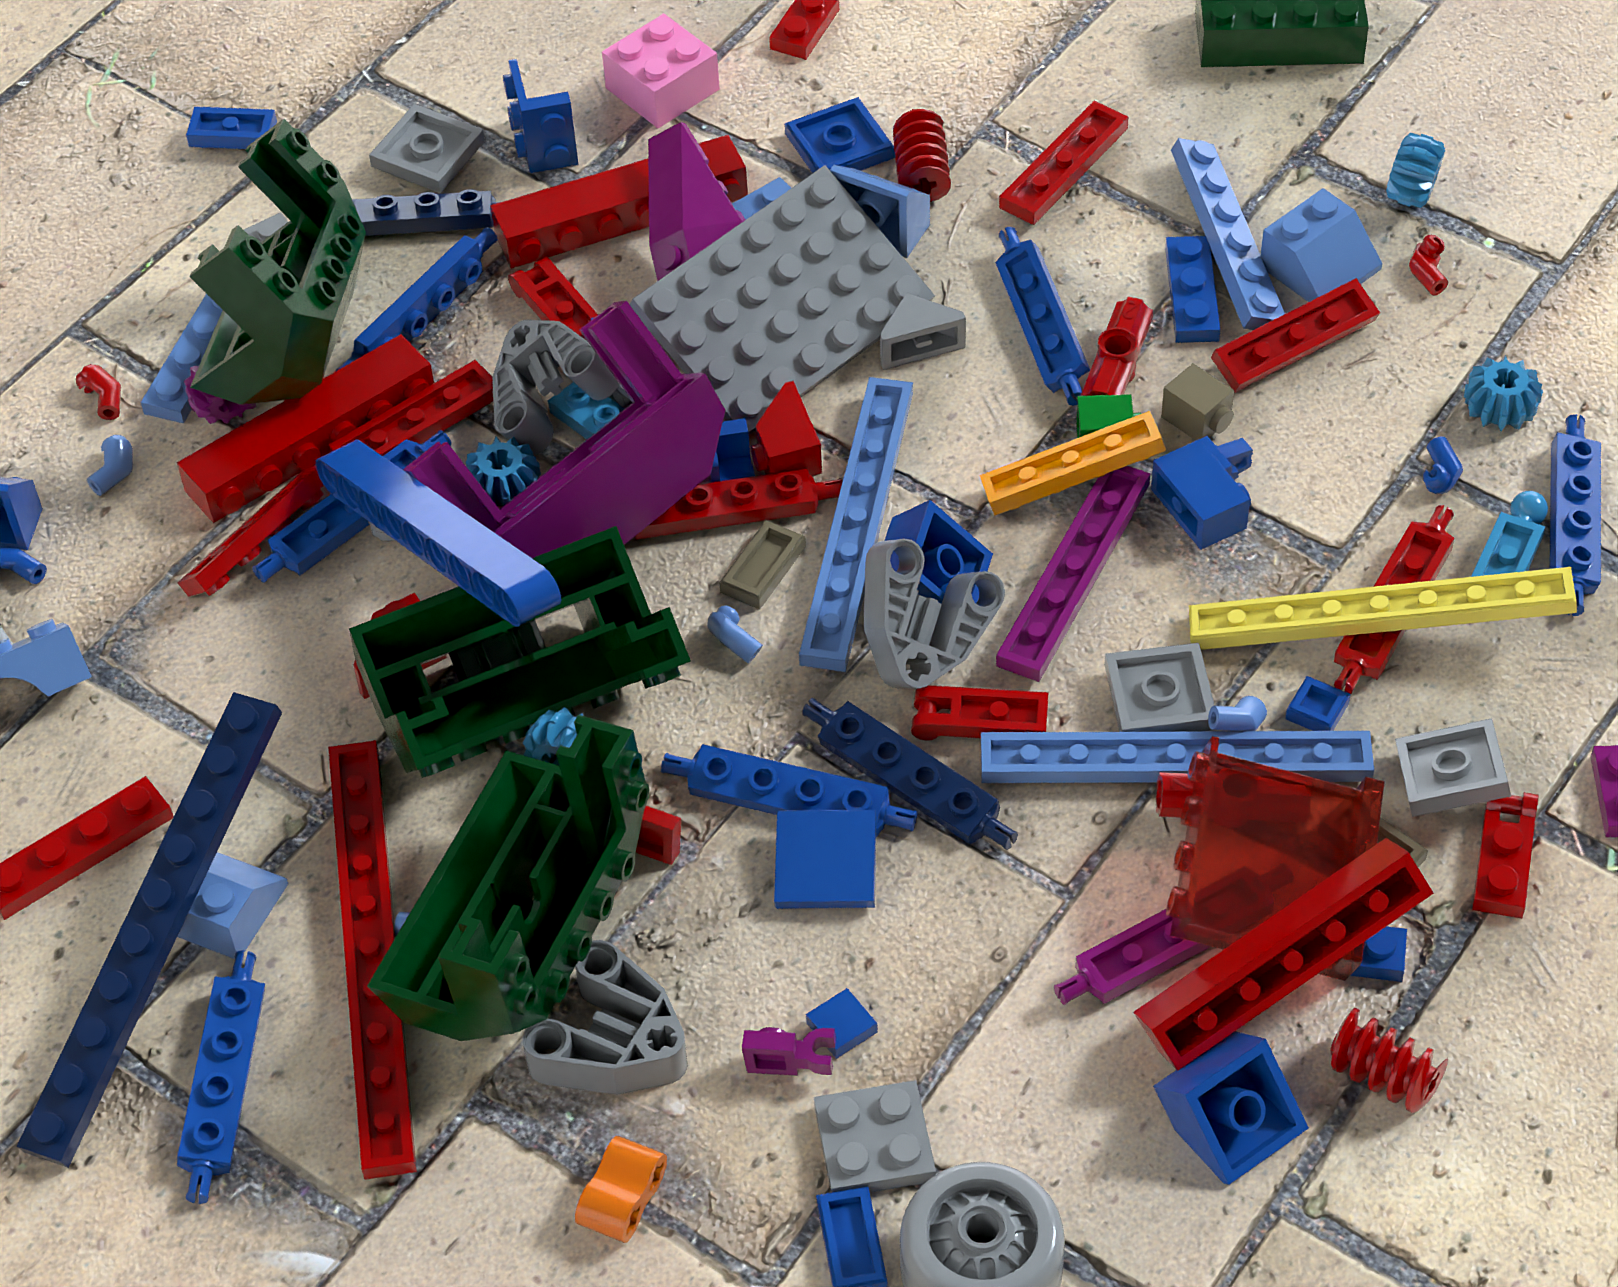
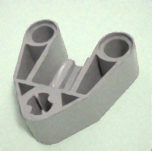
M523 320L515 324L508 331L504 339L492 377L495 429L507 440L515 437L519 446L529 444L534 455L544 451L553 438V426L546 414L548 411L539 392L544 397L550 392L555 396L561 393L562 388L560 384L563 382V379L558 371L559 366L563 373L593 400L606 399L619 386V382L588 341L560 321Z
M896 539L877 542L870 547L865 562L864 631L879 675L884 683L892 688H922L965 661L1004 601V585L997 575L987 571L956 575L950 580L941 604L933 598H925L918 595L917 587L924 568L925 559L923 551L917 543L909 539ZM893 551L899 557V567L896 572L890 562ZM974 583L979 590L977 603L974 602L971 594ZM906 664H910V670H906Z
M593 940L587 957L582 962L578 961L575 969L581 996L584 1000L602 1010L596 1011L592 1018L593 1024L588 1031L584 1029L578 1030L558 1020L549 1018L528 1027L523 1035V1047L528 1072L531 1077L538 1083L615 1095L672 1084L680 1080L688 1067L685 1036L665 989L608 941ZM596 971H607L600 975L592 974ZM547 1049H555V1050H556L555 1052H553V1053H551V1054H546V1055L540 1054V1052H542V1051H544V1050H547Z

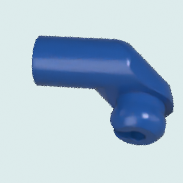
M1440 436L1432 439L1426 447L1435 464L1432 465L1433 469L1430 473L1426 469L1423 474L1426 488L1434 494L1449 492L1463 473V466L1447 438Z
M0 548V569L11 570L32 584H37L43 580L47 571L44 564L18 548Z

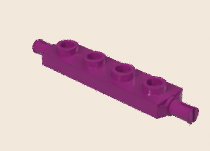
M1281 864L1272 871L1258 877L1243 867L1076 956L1075 963L1078 974L1054 985V992L1057 998L1060 999L1063 1005H1066L1069 1001L1086 992H1090L1105 1004L1260 921L1272 913L1273 902L1270 894L1286 885L1292 884L1293 878L1290 871L1286 870V866Z

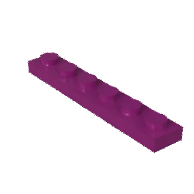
M1127 465L1097 478L996 654V667L1040 682L1150 485L1151 473Z

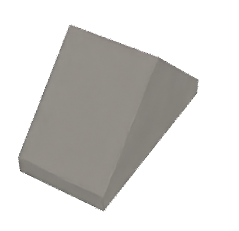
M906 293L880 333V363L883 370L966 348V317L962 311Z

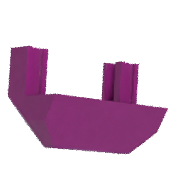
M627 301L612 303L579 329V331L633 403L502 508L499 509L448 442L442 444L440 442L435 443L403 470L531 558L617 526L623 544H626L710 476L725 414V408L706 374H681Z

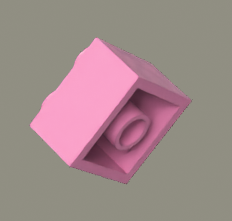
M664 13L602 51L606 89L656 128L662 127L720 90L717 53Z

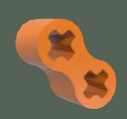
M615 1136L607 1146L597 1172L580 1196L575 1212L576 1224L620 1242L627 1243L635 1233L647 1203L656 1193L663 1179L667 1165L666 1154L624 1137Z

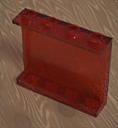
M1212 736L1202 752H1194L1188 769V780L1194 781L1192 796H1187L1181 813V825L1187 826L1185 841H1180L1174 857L1173 868L1180 871L1178 887L1173 886L1166 907V915L1173 917L1170 936L1224 950L1377 844L1385 781L1365 777L1356 789L1218 753L1220 738ZM1364 942L1318 974L1346 981L1362 963Z

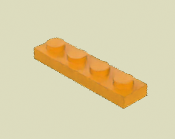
M1147 411L979 476L995 516L1017 509L1022 505L1048 495L1059 493L1064 489L1090 479L1104 476L1109 472L1135 462L1146 460L1151 456L1166 451V448L1151 412Z

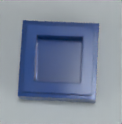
M1306 676L1287 708L1285 719L1312 731H1334L1349 705L1351 694Z
M848 988L806 1014V1024L812 1031L819 1028H835V1048L827 1049L836 1059L878 1033L877 1022Z

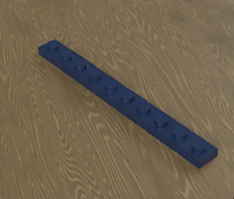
M233 692L16 1146L24 1153L69 1168L282 715V711L276 704Z

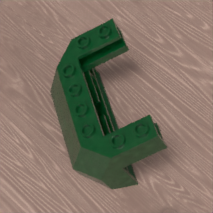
M285 119L281 120L247 146L245 151L248 155L246 159L240 162L238 168L290 221L262 242L253 236H249L237 225L231 230L225 247L219 251L212 244L199 254L200 264L189 276L222 309V313L190 388L240 405L298 399L322 383L354 293L366 235L350 193L338 169L330 161L324 160L311 147L306 135L299 129L293 128Z
M617 526L532 558L544 566L553 576L561 594V604L518 627L510 624L458 586L349 628L356 663L376 713L406 773L419 770L422 778L428 777L455 766L452 756L458 754L462 762L487 752L488 750L484 743L486 741L502 736L505 744L525 737L530 729L529 724L536 722L548 710L559 712L565 707L575 717L574 706L590 701L593 709L620 699L617 689L642 681L645 689L681 676L678 666L691 662L671 609L667 607L651 614ZM574 606L585 633L546 648L535 620ZM449 654L460 682L432 693L421 665Z
M578 715L574 721L577 736L570 748L560 745L556 752L559 766L505 751L367 985L404 1023L458 1041H468L514 1034L547 1019L555 1003H560L564 999L569 988L570 975L578 961L582 962L587 957L591 948L593 933L599 922L605 921L609 917L616 891L622 881L626 882L630 878L634 870L635 852L650 789L645 781L642 769V755L638 752L633 730Z

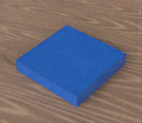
M859 97L784 123L785 135L812 173L824 165L829 170L833 165L861 171L895 158L894 145Z
M876 810L777 811L774 891L776 909L875 908Z

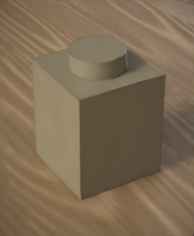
M1192 363L1164 386L1161 417L1194 440L1205 436L1210 438L1215 433H1222L1230 425L1234 416L1232 411L1234 390Z

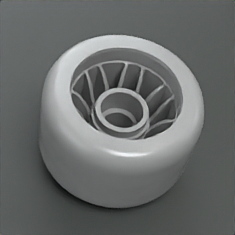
M971 1162L950 1167L923 1184L914 1194L905 1210L900 1229V1271L903 1286L1060 1287L1063 1275L1065 1236L1059 1211L1044 1188L1031 1177L1017 1169L991 1162Z

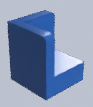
M745 418L724 421L722 423L711 474L708 476L710 483L755 476L750 457L749 432Z

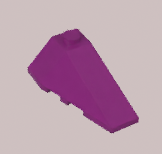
M683 122L648 139L649 247L657 281L745 221L742 213L733 207L727 197L729 192L723 182L715 178L708 166V158L687 124Z

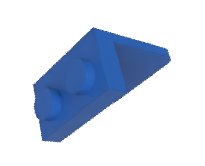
M517 59L508 60L510 74L503 75V83L507 100L514 99L513 102H509L507 111L511 130L520 131L519 133H514L518 158L526 157L530 173L579 165L569 93L562 92L527 99Z

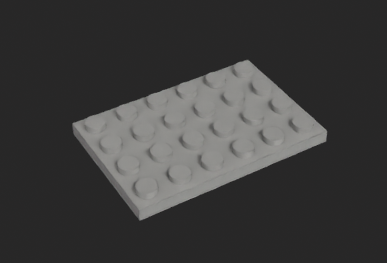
M824 165L634 297L630 306L685 374H706L725 408L723 420L730 421L745 418L750 435L756 431V424L784 383L794 381L800 397H802L880 340V333L906 293L932 301L935 295L826 165Z

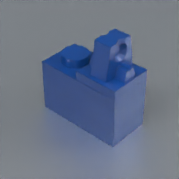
M1205 436L1153 460L1151 490L1200 550L1247 529L1251 498L1245 486L1235 482V479L1239 477L1238 474L1250 468L1252 464L1251 455H1253V449L1244 438L1217 446L1208 436Z

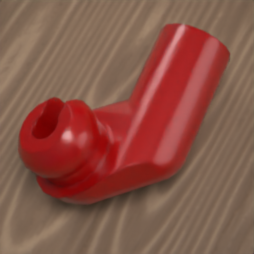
M1427 235L1422 243L1416 245L1409 262V267L1412 274L1434 296L1443 292L1448 285L1446 277L1437 269L1441 259L1440 254L1445 250V244L1438 236Z
M90 364L84 366L82 371L76 375L77 387L81 389L85 386L84 393L95 391L98 394L97 413L100 418L104 420L118 418L120 414L121 384L100 365Z

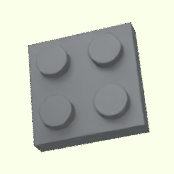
M413 104L369 154L371 167L441 193L485 142L484 131L476 126Z
M1199 643L1105 654L1104 666L1119 732L1212 730L1209 727L1208 715L1211 707L1215 705Z
M1492 718L1395 739L1412 817L1511 796Z
M916 1080L814 1097V1108L831 1193L868 1186L870 1192L924 1184L936 1175Z

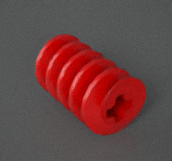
M912 109L902 114L893 126L898 184L929 194L930 202L947 195L951 189L947 143L945 141V130L943 129L944 122L941 116L934 111Z
M1353 1008L1342 1022L1330 1049L1332 1070L1342 1073L1350 1067V1079L1357 1083L1364 1081L1369 1076V1090L1379 1093L1387 1087L1386 1095L1389 1101L1397 1103L1406 1096V1110L1411 1113L1418 1112L1435 1094L1446 1071L1448 1058L1438 1067L1432 1066L1434 1049L1428 1047L1418 1058L1413 1055L1415 1039L1409 1037L1400 1047L1394 1045L1397 1033L1395 1028L1391 1027L1380 1038L1376 1036L1379 1020L1373 1017L1363 1027L1358 1026L1360 1010Z

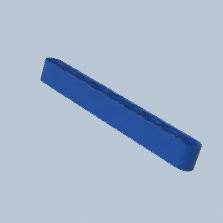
M356 439L316 460L315 465L318 475L325 488L334 497L513 626L518 627L561 604V594L558 585L544 566L360 440Z

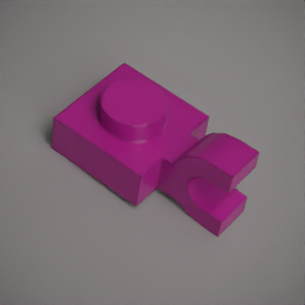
M766 1027L759 1031L744 1030L742 1053L747 1073L798 1076L799 1069H809L817 1074L832 1075L833 1063L831 1056L817 1055L815 1051L821 1047L835 1048V1028L815 1029L809 1032L803 1041L797 1040L796 1033L786 1032L775 1027Z

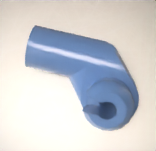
M113 435L103 441L101 451H104V466L87 478L88 485L99 496L103 495L132 472L133 448L124 436Z
M730 606L719 607L708 618L707 626L709 631L745 662L750 663L763 645L737 625L740 618L734 608Z
M1245 696L1239 700L1235 707L1212 706L1208 715L1209 727L1212 730L1256 731L1265 720L1267 710L1264 703L1257 697Z

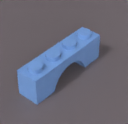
M50 619L32 626L26 630L29 635L28 638L12 645L9 638L0 641V678H16L27 681L36 686L46 696H51L92 677L69 625L63 622L55 625L54 620Z

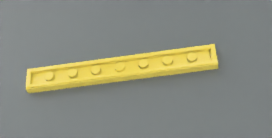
M1571 567L1197 604L1189 605L1191 643H1199L1200 649L1205 650L1577 613V601Z

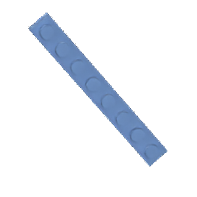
M869 377L799 652L800 666L846 672L865 595L866 555L870 547L878 541L913 396V382Z
M1370 731L981 732V783L1157 782L1159 772L1218 775L1221 770L1233 766L1245 768L1252 772L1255 777L1297 779L1306 780V782H1372L1374 775Z

